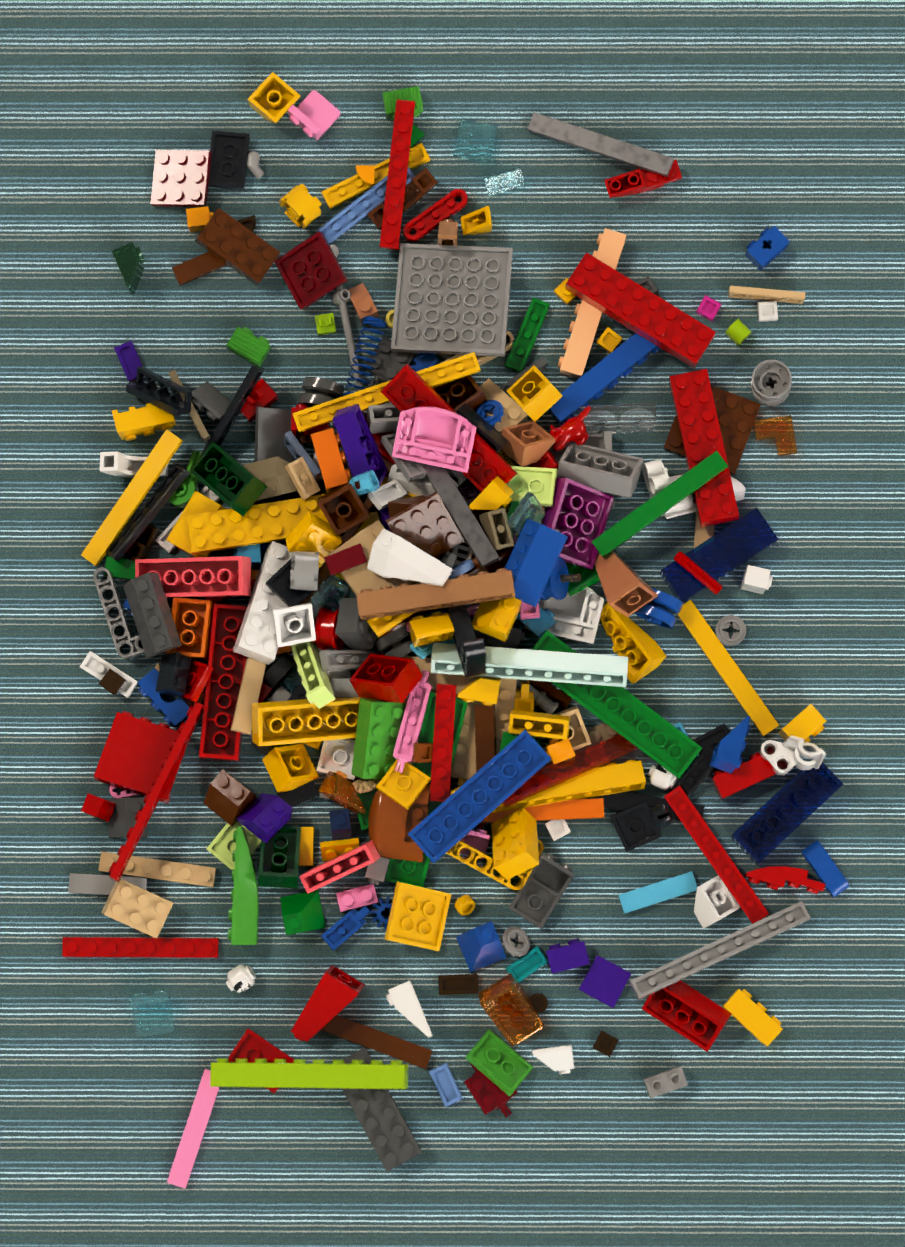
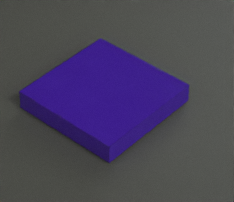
M597 955L579 990L614 1008L631 973Z

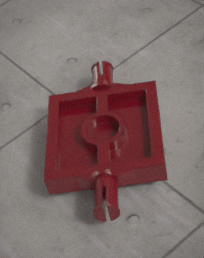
M471 1064L475 1072L463 1083L484 1115L500 1108L505 1118H507L512 1112L506 1103L518 1092L515 1090L509 1097Z

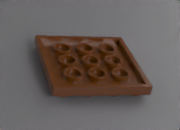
M711 386L730 474L735 475L761 404ZM675 416L663 449L685 457L677 417Z

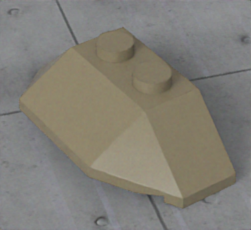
M277 456L243 465L267 486L256 501L297 492L285 468V465L290 462Z

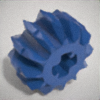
M390 897L386 898L385 904L383 899L380 898L381 906L379 907L374 903L373 906L378 910L370 912L371 914H377V917L372 918V921L380 920L377 924L378 928L381 927L382 923H385L384 930L387 929L389 917L384 919L385 916H382V911H385L386 908H390L389 911H391Z

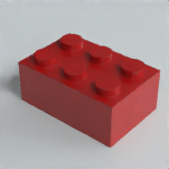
M370 653L349 681L359 697L403 703L423 676L414 659Z

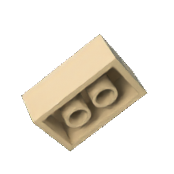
M120 878L119 882H115L101 913L157 939L173 906V902Z

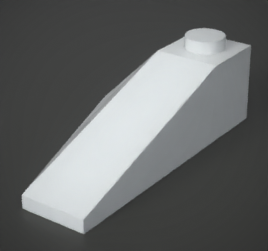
M384 528L373 543L367 566L369 571L383 578L419 581L423 584L443 586L453 571L449 566Z

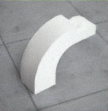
M118 451L100 452V471L113 476L134 478L147 457L129 456ZM168 464L160 476H168Z

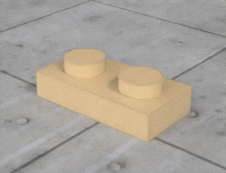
M303 456L285 465L302 500L321 491Z

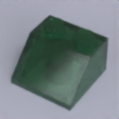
M132 242L112 251L131 294L136 291L144 272L142 263L145 262L139 246L135 248Z

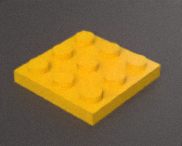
M397 882L384 939L439 951L452 894Z

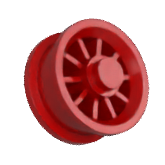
M322 608L317 615L314 627L316 645L319 650H326L327 648L342 650L345 643L335 634L339 609L329 611L328 608Z

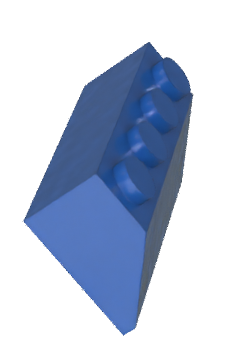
M530 519L526 520L505 566L508 570H512L516 594L514 598L522 600V602L533 607L537 606L568 536Z

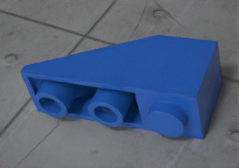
M747 716L719 742L713 751L710 766L730 774L740 767L742 762L740 755L747 743L744 739L751 728L749 724L750 716Z

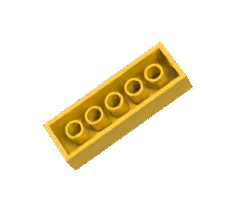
M337 697L320 709L314 703L311 704L308 699L252 703V742L258 746L356 738L360 698L364 697Z

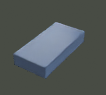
M447 1063L429 1071L445 1107L463 1099Z

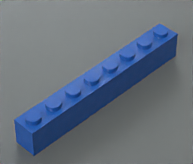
M635 333L561 393L562 397L548 409V412L561 426L568 419L574 417L573 415L578 411L581 413L587 406H590L588 403L593 399L595 401L600 399L604 395L603 391L608 387L609 389L615 387L619 383V378L630 375L633 372L632 368L637 364L639 366L647 361L649 354H655L661 348Z

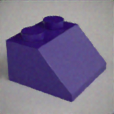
M262 793L236 820L266 844L291 819L292 807L277 795Z

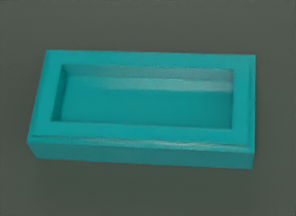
M536 946L505 969L514 982L518 984L548 963V960L538 946Z

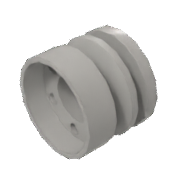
M765 360L759 363L754 369L751 378V391L754 398L766 406H776L783 403L791 390L792 378L789 368L777 360ZM771 382L774 388L768 386V383Z

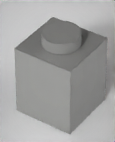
M380 857L377 861L368 865L365 878H369V883L379 885L380 882L385 881L390 859Z

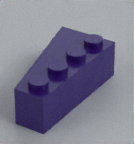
M359 404L337 410L333 417V424L338 431L352 476L354 477L373 470L380 486L388 470ZM358 480L355 482V485L357 489H360V483Z

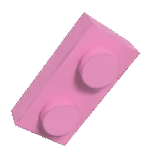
M374 884L336 893L340 912L378 903Z

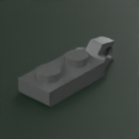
M545 357L540 358L501 386V389L510 396L507 390L533 365L541 373L546 370L545 366L548 364Z

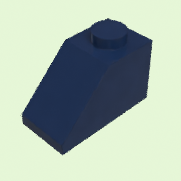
M350 810L329 811L333 841L353 839Z

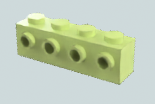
M312 641L291 645L294 654L293 659L298 666L297 671L302 678L301 682L306 690L308 701L311 704L314 703L320 709L335 700L336 698L326 671H322L319 650Z

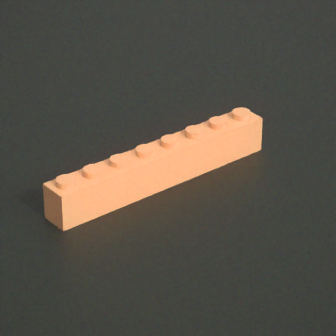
M605 228L603 234L599 233L596 243L599 245L598 251L593 252L592 256L616 270L626 240V234ZM583 300L581 304L577 303L574 312L577 318L576 321H572L570 324L569 332L572 333L570 339L566 338L563 349L566 352L564 357L560 356L557 366L560 367V374L576 379L583 376L603 313Z

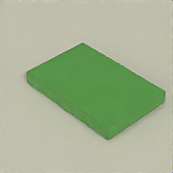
M490 1029L487 1030L465 1057L509 1097L534 1068Z

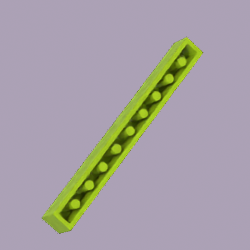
M217 1058V1062H211L210 1087L407 1089L408 1064H403V1060H391V1064H383V1060H371V1064H364V1060H352V1063H344V1060L336 1059L332 1060V1063H325V1059H313V1063H305V1059H294V1063H286V1059H274V1063H268L267 1059H255V1062H248L247 1058H236V1062H229V1058Z

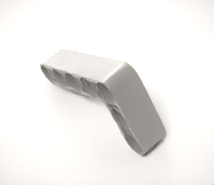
M103 567L96 569L93 579L118 655L127 659L144 654V649L139 646L141 641L139 635L131 636L111 572ZM101 572H107L108 574L104 582L98 580V575ZM107 590L113 591V597L110 600L104 598V593ZM113 608H118L119 615L116 618L110 617V611ZM119 626L125 628V633L122 636L115 634V630ZM125 644L131 647L127 655L121 652V648Z

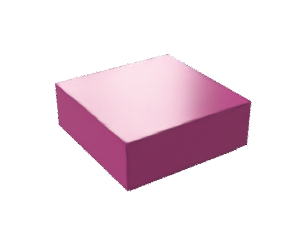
M705 295L696 313L713 321L722 304Z

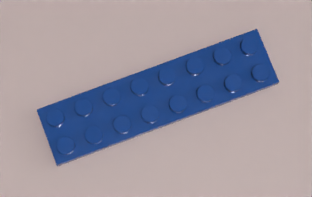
M524 730L412 829L408 835L428 858L435 863L546 765L551 758L532 736Z

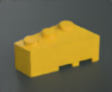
M150 403L146 404L145 407L135 409V406L129 407V411L118 413V410H112L117 433L122 440L125 439L126 441L134 440L137 438L136 436L142 434L144 436L153 435L155 431L161 429L162 431H166V429L171 430L173 426L177 425L174 415Z

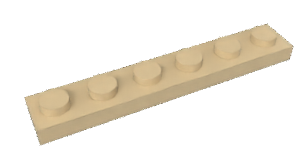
M101 851L98 871L109 872L112 863H116L119 856L116 853ZM131 856L123 874L214 887L217 868Z

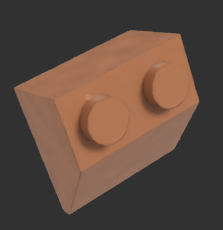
M534 421L502 428V436L508 440L502 450L520 466L537 463L555 443V438Z

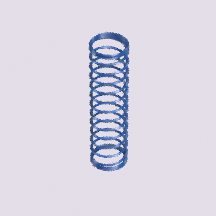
M370 316L363 317V323L361 325L364 329L360 330V333L363 336L358 337V340L361 343L356 344V347L359 350L354 351V354L357 357L352 358V361L355 364H352L350 366L353 371L348 373L351 378L347 379V383L349 385L345 386V390L347 392L344 393L343 396H345V394L354 393L349 391L347 387H355L360 390L366 389V387L351 384L349 380H357L362 383L371 384L370 381L355 378L352 375H350V373H359L361 375L368 377L373 376L372 374L367 372L357 371L354 368H352V366L357 365L370 370L375 369L374 367L369 365L359 364L355 362L354 359L360 358L372 363L377 362L376 360L371 358L361 357L357 355L356 352L363 351L370 355H379L378 353L373 351L363 350L359 348L358 345L364 344L372 348L380 349V346L372 343H364L360 340V338L366 337L368 339L381 342L382 339L364 335L362 333V330H368L370 332L383 335L384 332L376 329L366 328L363 324L366 323L374 327L385 328L387 325L385 321Z

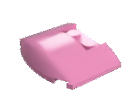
M415 407L406 411L403 410L399 416L392 457L468 473L477 427L461 415L442 408Z

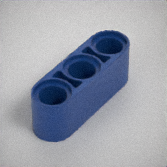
M818 840L801 851L820 881L825 884V888L833 898L850 887Z

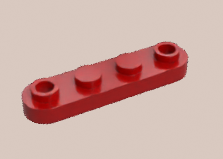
M462 189L451 191L408 222L403 229L405 238L411 242L418 241L439 226V221L449 219L464 208L468 202L466 192ZM457 198H461V199H462V201L459 202V203L456 202L455 200H456ZM411 231L417 232L415 235L410 234Z

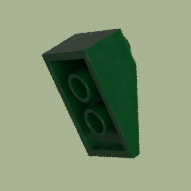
M284 825L266 844L261 840L258 886L297 888L301 826Z

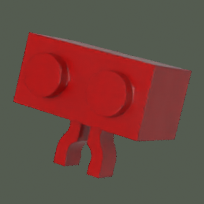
M261 379L257 382L250 396L246 398L247 401L240 413L251 423L256 419V408H269L278 400V396Z

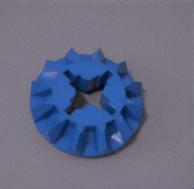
M496 400L483 402L475 411L494 427L495 423L501 422V417L504 416V408ZM485 412L490 414L493 413V416L487 417Z

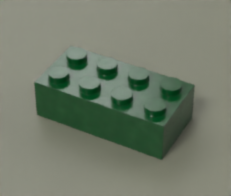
M215 442L209 445L189 470L229 507L242 516L247 513L267 488L261 480Z

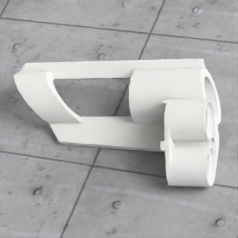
M661 459L646 462L642 465L643 476L650 499L682 476L669 477L668 469L664 467ZM731 477L736 501L744 500L746 490L744 485ZM692 494L662 516L669 519L696 512L695 503L693 504Z
M792 735L783 743L767 740L760 749L761 757L769 761L777 775H785L794 767L800 770H810L813 767L818 769L826 756L823 749H819L815 744L804 742V739ZM771 746L775 752L772 755H768L765 753L764 748ZM799 754H800L802 757H804V758H808V759L814 758V759H813L812 761H808V762H807V761H803V760L800 758ZM784 761L787 764V768L784 770L779 769L777 762Z

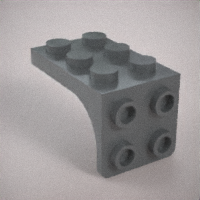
M548 853L546 855L541 854L539 865L533 868L526 883L519 890L508 908L542 929L575 876L572 873L574 869L564 863L562 866L555 862L557 859Z

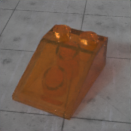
M511 973L478 993L480 1005L511 1046L516 1045L545 1027L524 990Z

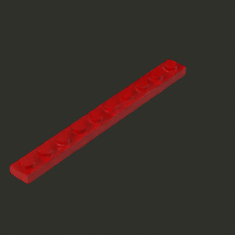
M197 702L194 706H190L187 712L188 719L186 723L181 724L178 730L180 735L177 741L173 740L169 749L171 753L168 758H164L161 764L163 769L160 775L157 774L152 783L154 787L151 793L148 792L143 801L145 803L143 809H139L136 814L135 820L137 822L134 828L130 827L126 835L128 840L125 845L122 844L117 853L119 858L116 863H112L109 869V877L112 880L119 882L203 713V704Z

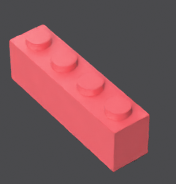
M371 840L305 871L299 878L308 894L374 863L380 858V855Z

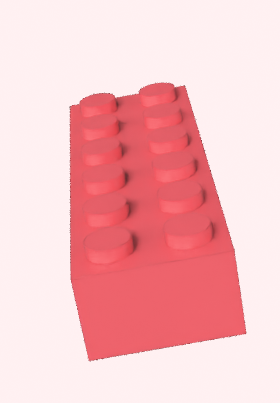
M251 557L135 559V578L146 573H158L166 598L251 596Z

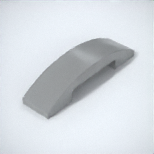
M70 873L68 893L110 895L116 881L112 880L109 875ZM121 876V879L146 890L147 878Z

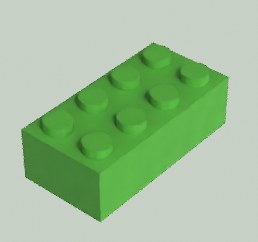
M360 698L352 775L362 779H382L397 760L393 757V752L404 716V702L397 703Z

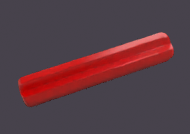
M679 551L674 556V560L714 594H718L721 591L722 585L684 553Z

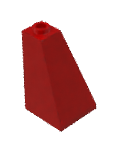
M331 965L324 973L290 1032L294 1034L296 1039L308 1042L357 997L365 984L336 966Z

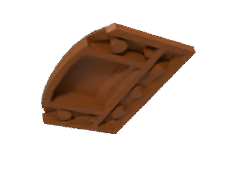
M427 784L408 810L377 790L370 807L368 830L370 841H373L380 857L423 862L424 852L408 833L428 816L430 784Z

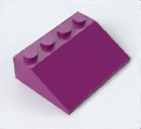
M568 478L556 479L553 507L546 508L542 524L568 536L559 556L565 562L593 570L598 550L592 541L604 533L614 499L613 496Z

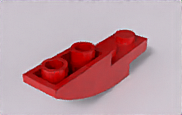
M676 159L673 162L668 177L647 170L637 169L605 179L604 182L609 198H617L664 187V184L682 179V175Z
M764 867L746 872L744 876L749 878L748 882L758 885L760 882L767 884V888L774 890L783 888L785 881L788 882L787 885L797 889H799V886L806 887V891L813 894H818V891L823 892L825 887L824 883L808 879V870L795 867Z

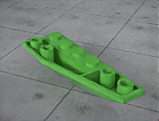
M237 827V831L234 830L233 842H236V850H233L232 854L235 869H232L234 888L231 890V901H233V905L229 909V921H232V928L228 929V940L231 941V945H257L259 895L255 865L243 827Z

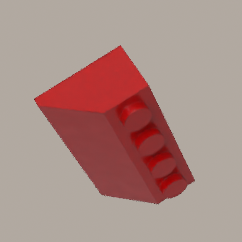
M681 980L650 994L642 1007V1010L706 1052L709 1051L732 1014Z

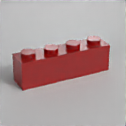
M773 747L766 749V754L772 755L775 752ZM758 752L749 756V761L741 762L740 767L736 768L732 774L719 770L714 772L715 776L711 780L722 800L776 775L772 765L768 760L763 759ZM784 761L777 762V767L784 770L787 768V764Z

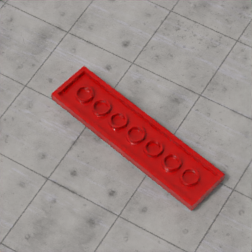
M408 364L381 391L400 412L415 407H436L456 413ZM477 433L475 434L468 473H462L481 492L497 476L507 484L517 472Z

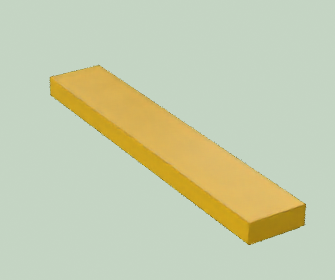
M422 143L410 148L408 163L410 170L430 161ZM390 158L375 165V185L388 175ZM356 174L321 191L329 209H332L367 192L373 186L366 184Z

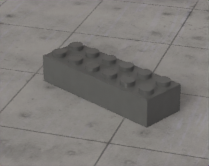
M366 1047L343 1060L344 1063H352V1060H364V1064H371L372 1058ZM342 1088L386 1171L395 1168L422 1152L389 1089Z

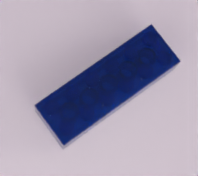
M755 508L685 555L718 581L774 545L778 538L760 511ZM676 561L660 571V575L674 596L682 601V603H685L707 588Z
M823 762L818 769L813 767L810 770H800L730 837L757 865L834 794L843 783Z

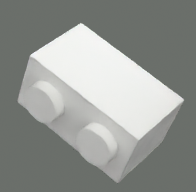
M748 565L744 571L740 589L763 594L765 590H769V587H771L773 576L770 575L771 570Z

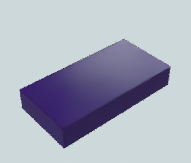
M132 341L114 347L128 382L131 383L137 380V368L143 366Z

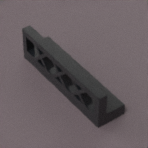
M138 367L137 381L126 384V392L174 416L191 412V390L146 368ZM144 375H145V377H146L148 383L143 382V377H144ZM155 381L158 382L160 389L157 388ZM167 387H170V389H171V391H172V393H173L172 396L170 395V393H169ZM180 393L185 394L184 401L182 400Z

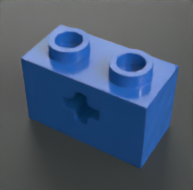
M775 225L771 229L766 228L760 234L761 238L758 241L753 240L746 247L748 250L745 256L760 271L783 252L790 243ZM763 245H764V246H767V245L770 246L769 249H768V248L763 249Z

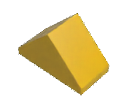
M489 206L460 217L464 236L492 232Z

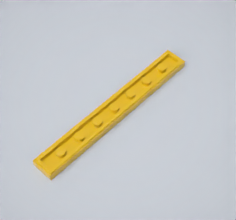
M166 429L81 556L95 566L100 564L106 555V551L117 539L183 442L182 439Z
M691 599L683 604L677 616L746 714L750 716L762 736H765L774 730L779 724Z

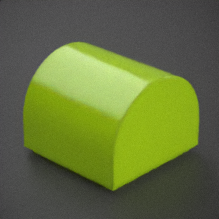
M739 319L725 332L737 346L752 333Z

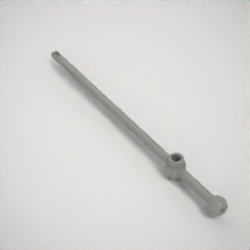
M329 245L337 258L339 254L338 247L336 245ZM341 285L333 293L332 302L335 305H339L352 365L355 364L352 358L357 356L354 354L356 349L346 305L351 294L349 290L343 289ZM352 366L355 370L360 371L359 366ZM353 373L355 378L362 379L361 374ZM354 380L355 385L363 387L362 382Z

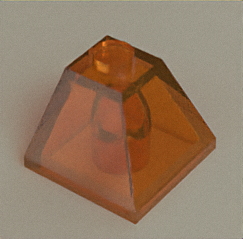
M338 770L336 773L329 771L318 792L346 809L364 814L365 808L352 782L346 779L347 775Z

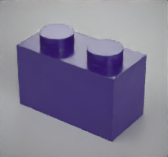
M579 938L568 941L566 946L561 947L560 943L549 946L550 950L546 951L551 974L590 964L584 941L580 942Z

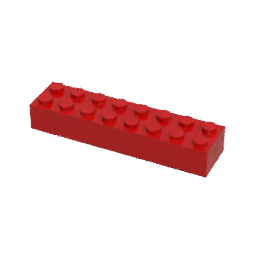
M587 252L566 283L565 290L692 368L696 367L715 337L716 332Z
M707 369L669 376V385L688 471L715 451H718L728 465ZM728 467L693 492L700 528L736 521L739 518Z
M214 603L208 665L214 669L206 683L199 751L201 759L240 762L242 733L232 731L231 726L247 657L233 652L247 606Z

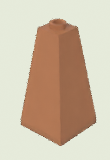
M612 551L604 558L598 553L595 567L610 606L624 616L629 617L658 597V594L616 553Z

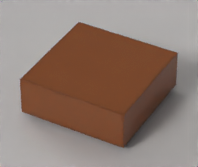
M414 743L413 762H432L433 743Z

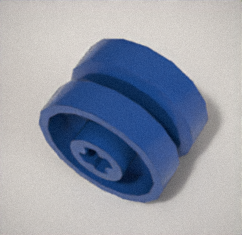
M653 589L658 594V597L634 613L650 623L667 629H673L677 620L673 614L680 613L683 603L665 592Z

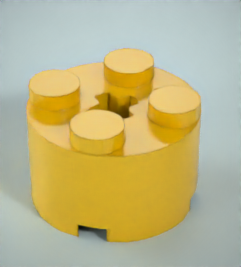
M301 183L279 200L281 208L285 206L287 211L284 213L296 226L300 227L302 225V229H305L321 215L319 207L322 204L317 197H312L308 193L307 187Z

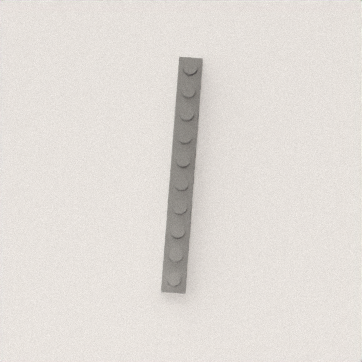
M798 902L643 974L629 983L639 1000L810 920L811 917L803 902Z

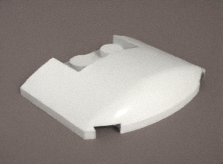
M587 587L572 596H569L567 592L566 597L562 600H556L554 597H550L549 600H539L541 602L539 606L543 610L548 608L555 615L553 619L556 623L549 630L550 633L556 637L580 643L594 644L604 599L600 598L591 588ZM523 624V629L531 631L527 626Z

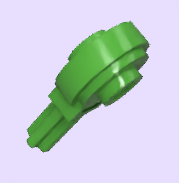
M196 450L192 452L186 468L188 472H190L189 470L199 459L201 452ZM190 472L169 498V501L175 507L185 508L195 491L199 492L197 485L199 479Z

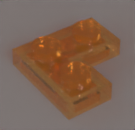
M791 415L753 421L756 441L775 438L777 456L797 454Z

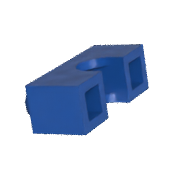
M154 668L138 682L140 686L138 690L145 698L149 696L153 700L151 705L157 712L162 710L166 715L164 720L170 726L174 724L176 727H179L188 719L187 712L190 707L180 696L173 702H165L162 699V694L156 692L159 672Z

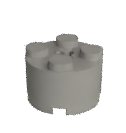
M291 552L290 589L318 591L319 552Z

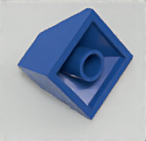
M492 921L456 936L471 973L507 958Z

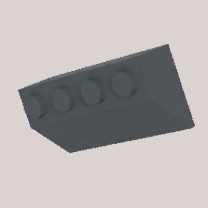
M146 573L126 583L123 587L146 658L148 659L182 646L159 574Z

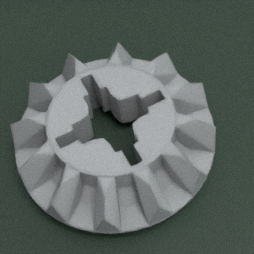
M724 616L716 625V636L722 644L728 646L738 645L746 635L745 623L737 616ZM732 623L733 629L739 632L733 633L731 638H729V633L723 630L728 629Z
M515 926L509 927L504 931L501 939L503 940L502 946H505L507 949L506 952L511 953L512 957L525 955L530 948V941L526 932ZM514 938L515 942L518 943V945L514 946V942H512Z

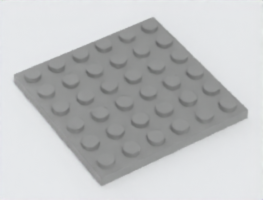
M400 243L391 351L467 355L475 352V355L505 357L513 248Z

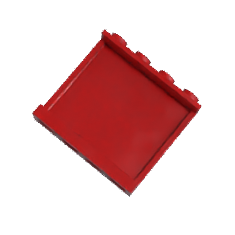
M127 711L117 712L93 777L96 781L146 796L148 792L151 793L154 787L152 783L157 774L160 775L163 769L161 764L164 758H168L171 753L169 749L173 740L177 741L180 735L178 733L179 729L175 731L170 729V726L167 724L159 723L157 725L151 723L152 720L145 717L135 718L132 713ZM187 745L159 801L169 804L170 793Z

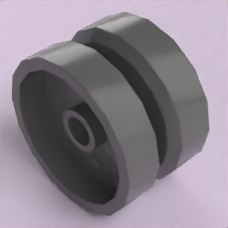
M305 377L302 384V389L305 393L300 394L298 405L304 404L307 407H313L343 396L344 386L328 379Z
M406 625L374 642L378 652L391 649L385 654L386 656L402 658L405 655L414 653L410 649L412 639L406 640L411 636L410 632L406 629Z

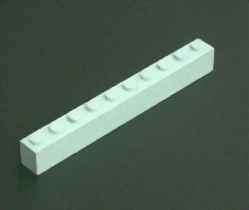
M433 643L431 673L464 675L455 644ZM485 646L486 673L478 675L479 677L626 687L628 657Z

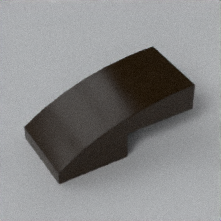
M148 524L124 556L133 561L135 559H144L152 548L160 529Z

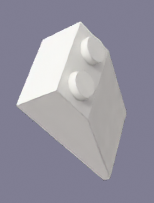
M411 981L389 989V994L386 997L390 1006L394 1005L402 1015L427 1037L433 1036Z

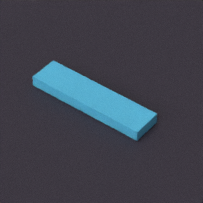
M691 871L620 894L618 897L625 914L696 891L697 884Z

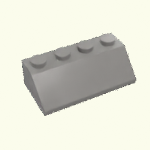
M571 441L559 461L558 478H568L604 493L631 498L637 487L644 459L585 444L577 445Z

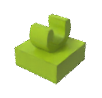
M333 313L315 315L318 336L337 333Z

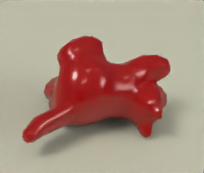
M587 406L577 417L568 419L560 427L556 428L550 425V435L555 438L554 451L564 449L570 441L575 442L577 445H582L587 441L589 434L586 431L584 419L589 414L591 406Z

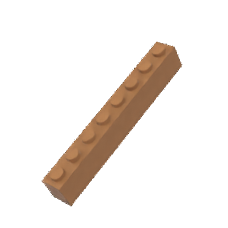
M502 568L496 570L495 573L482 571L478 572L475 576L462 574L455 579L448 577L443 586L420 582L415 585L403 583L395 588L383 586L380 590L376 591L364 589L361 590V593H356L359 617L361 620H368L371 618L514 598L516 594L512 570Z

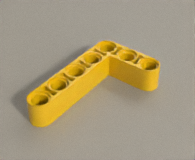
M538 839V850L540 857L543 852L544 845L542 841ZM460 840L446 852L448 855L513 890L521 889L533 870L531 868L518 874L519 882L512 885L510 883L511 878L507 880L501 874L497 876L493 874V857ZM463 848L469 849V854L466 857L460 856V850ZM480 857L486 858V863L483 866H477L476 862Z

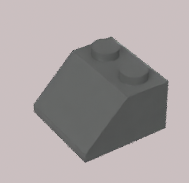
M145 797L109 799L110 802L116 805L109 821L108 838H126L130 827L134 828L137 822L135 820L139 809L142 810L145 805L143 802ZM148 824L141 838H148Z

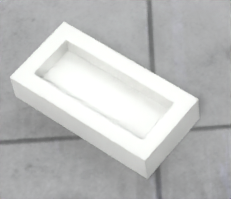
M395 479L370 492L368 498L378 510H381L388 506V502L403 499L408 493Z

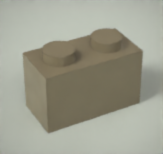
M505 508L479 515L482 529L495 551L515 546Z

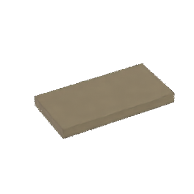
M175 369L170 371L169 376L172 382L183 386ZM180 393V396H181L182 400L184 401V399H185V394ZM191 402V412L189 415L205 445H207L210 436Z

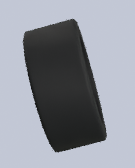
M288 653L283 654L264 674L263 681L272 689L276 688L295 668L296 662Z

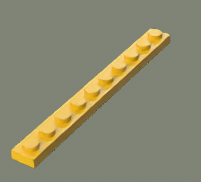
M475 352L416 371V373L433 388L480 372L481 369ZM390 381L292 413L299 433L333 422V417L339 409L359 404L361 411L368 410L370 405L389 403L390 401L381 391Z

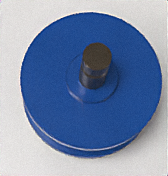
M559 557L540 600H549L550 597H554L556 600L564 599L568 592L569 582H580L581 575L569 574L565 561Z

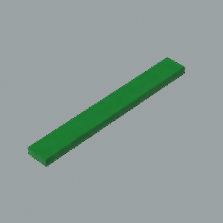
M715 451L592 541L593 545L604 558L728 468V465L718 451Z

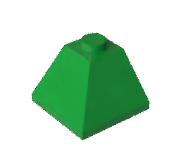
M319 890L308 894L304 892L280 897L287 936L326 928Z

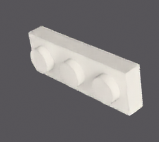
M91 651L80 665V668L100 681L109 669L116 672L126 680L118 692L127 698L130 697L138 685V681Z

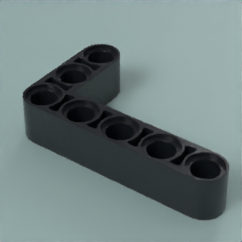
M461 605L444 608L455 630L453 639L465 677L470 678L485 674L486 650L482 638L476 639L467 606Z

